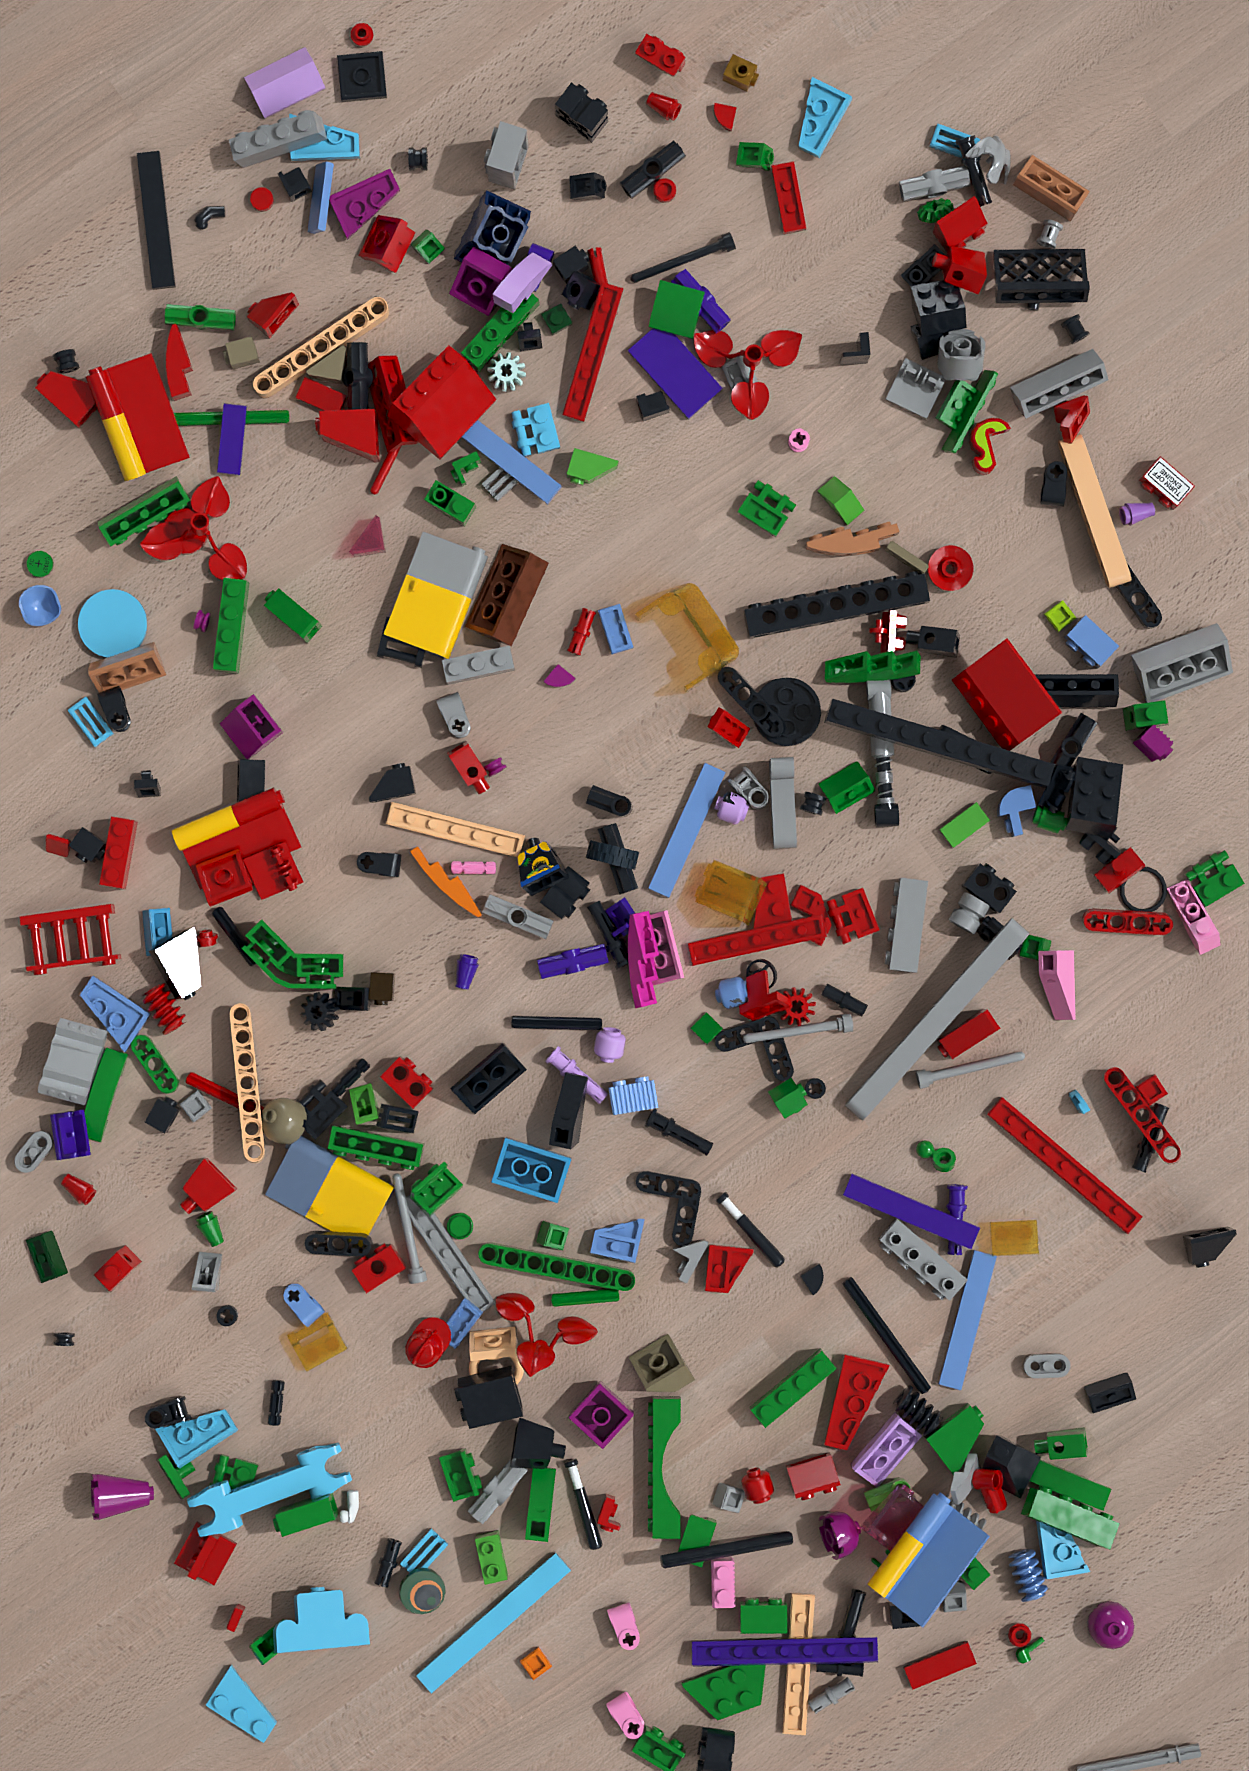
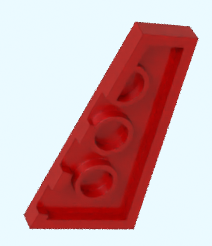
M844 1354L824 1445L843 1450L848 1449L890 1364Z

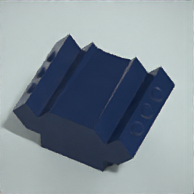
M486 190L480 198L479 206L473 212L467 230L461 237V243L455 250L454 259L462 263L470 250L476 247L506 265L512 263L529 227L527 224L530 220L531 211Z

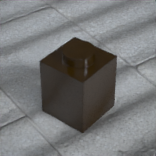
M371 972L369 1000H374V1005H388V1001H394V973Z

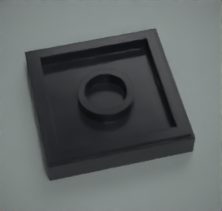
M383 51L337 55L342 102L387 98Z

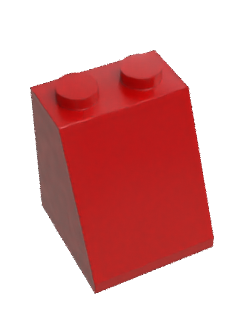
M375 409L319 411V418H315L316 432H318V435H321L324 442L373 462H380L378 416Z

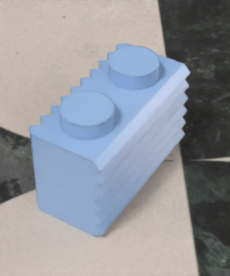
M649 1076L635 1078L636 1083L626 1084V1080L612 1082L613 1087H608L613 1115L658 1108L654 1080H649Z

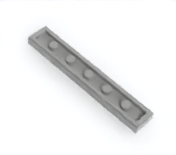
M410 1195L407 1196L406 1201L410 1220L462 1296L483 1312L495 1305L494 1299L436 1214L434 1213L428 1217L410 1199Z

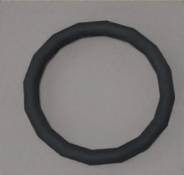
M1144 867L1140 871L1150 872L1160 880L1162 885L1160 900L1148 909H1139L1132 906L1125 896L1126 882L1120 885V896L1123 903L1131 911L1153 912L1164 903L1167 895V885L1163 876L1157 870Z

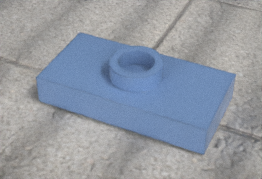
M617 604L598 610L611 654L633 649L621 605Z
M466 1298L462 1300L446 1322L451 1330L449 1345L454 1349L460 1345L483 1313Z

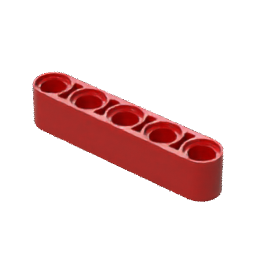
M1117 1067L1108 1069L1104 1075V1080L1161 1159L1167 1164L1177 1163L1181 1159V1150L1125 1073ZM1119 1073L1122 1076L1121 1082L1116 1085L1109 1082L1111 1074ZM1131 1091L1135 1093L1136 1098L1132 1103H1125L1123 1101L1125 1092ZM1140 1110L1149 1112V1119L1147 1121L1140 1122L1137 1120L1136 1115ZM1153 1129H1161L1163 1131L1161 1140L1154 1141L1151 1139L1150 1133ZM1169 1147L1177 1150V1156L1172 1160L1166 1159L1164 1156L1165 1150Z

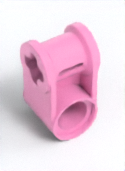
M630 1603L608 1609L607 1612L612 1627L616 1632L621 1647L626 1650L635 1649L639 1644L640 1636ZM626 1633H629L631 1636L635 1635L633 1643L623 1640L626 1637Z
M626 1691L606 1703L610 1714L619 1724L626 1737L637 1739L642 1735L645 1722ZM630 1722L639 1724L637 1731L634 1728L629 1729Z

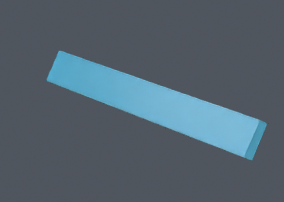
M555 1552L423 1668L416 1677L432 1694L567 1575L571 1569Z

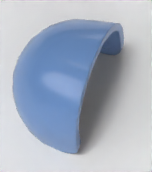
M32 586L25 590L19 598V608L23 619L29 625H47L55 621L61 613L58 596L49 586Z

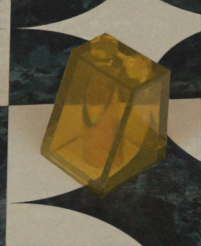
M713 860V863H709L705 869L704 876L706 878L703 885H699L695 892V897L697 898L695 902L749 926L767 883L761 878Z

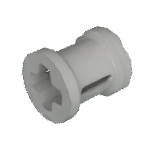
M1045 219L1042 234L1037 238L1036 242L1046 248L1055 249L1057 245L1055 241L1059 231H1062L1063 225L1056 221Z

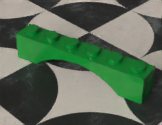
M653 1396V1402H648V1416H653V1425H648V1439H653V1448H648V1463H653V1472H648V1486H652V1495H648V1509H652V1518H648V1532H652V1539H680V1511L673 1504L667 1493L663 1480L662 1464L667 1442L681 1422V1397Z

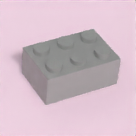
M500 121L499 127H494L491 135L492 149H487L484 157L485 173L488 174L489 182L515 190L529 147L527 129Z

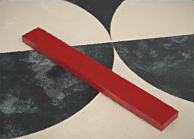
M1003 1097L987 1113L991 1119L1126 1234H1129L1143 1216Z

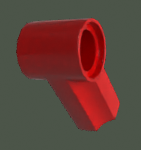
M976 1469L973 1473L972 1483L975 1489L981 1490L989 1512L997 1514L1005 1510L1008 1504L1001 1488L1003 1483L1001 1471Z

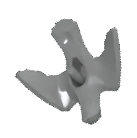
M998 136L986 137L975 144L967 152L966 157L974 158L982 154L990 155L986 162L989 164L992 161V165L986 174V179L990 184H996L1001 170L1005 166L1004 184L1006 185L1011 164L1010 151L1005 148Z

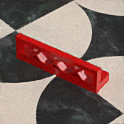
M397 355L378 356L368 363V368L373 373V382L370 390L387 452H394L402 445L417 444L418 441L390 418L387 421V410L389 412L392 403L405 391L406 386ZM375 367H376V370H377V377H376V378H375V374H374V370H373ZM381 389H382V392H383V397H382V399H381V396H380ZM393 432H394V436H395V439H396V441H395L394 443H393V439H392V433H393Z

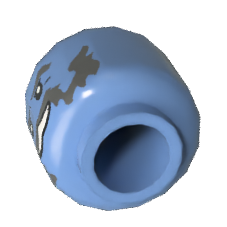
M740 977L721 980L718 989L715 990L717 1002H722L723 1006L727 1009L736 1008L747 1003L746 980L743 981Z

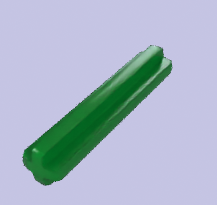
M615 1289L558 1293L551 1296L552 1306L554 1307L617 1302L620 1299L619 1290Z

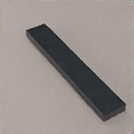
M160 151L137 153L152 289L174 288L176 284Z

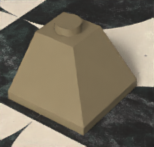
M669 1334L629 1357L647 1392H676L695 1380Z

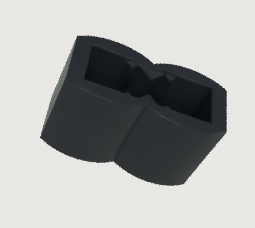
M569 866L566 868L569 878L553 885L540 901L544 907L561 920L564 917L569 919L577 909L574 906L579 898L583 901L591 890L588 888L590 882Z

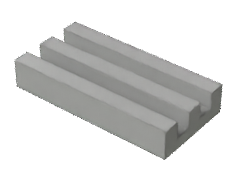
M501 468L497 469L482 483V486L497 502L519 483L513 479L502 491L496 494L495 491L511 477L507 473L494 486L490 487L489 485L504 472Z

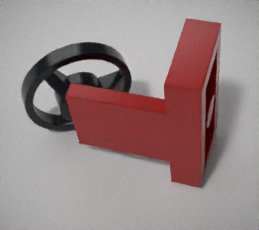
M756 959L748 965L746 970L748 1002L739 1005V1011L741 1015L752 1021L791 1007L790 998L778 991L769 993V989L777 981V971L768 960ZM756 962L766 964L763 968H759L754 972L750 971L751 966ZM769 967L773 972V982L770 986L767 972Z

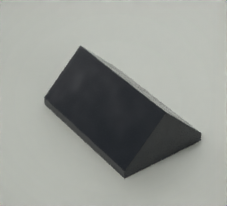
M502 1043L450 1089L475 1115L527 1069L506 1044Z

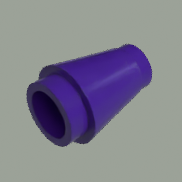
M460 954V958L457 959L456 987L469 989L479 966L477 957Z

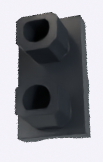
M1084 833L1079 841V844L1088 851L1096 842L1103 847L1095 857L1104 865L1113 857L1116 859L1121 854L1120 850L1108 841L1110 837ZM1114 833L1110 838L1114 843L1120 840Z

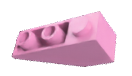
M1188 879L1167 888L1177 913L1199 955L1220 946L1219 932Z
M1074 950L1038 951L1039 976L1055 1020H1075Z

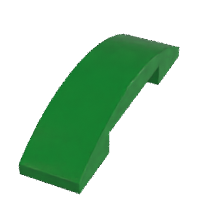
M106 1048L84 1112L88 1139L102 1142L108 1123V1115L129 1054Z

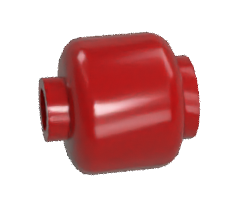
M759 1467L752 1468L747 1471V1475L741 1480L747 1500L753 1501L754 1504H761L771 1499L770 1496L774 1493V1487L768 1471L760 1470Z

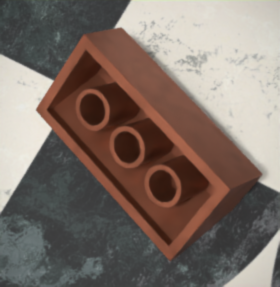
M502 544L465 627L512 647L549 563L531 552Z

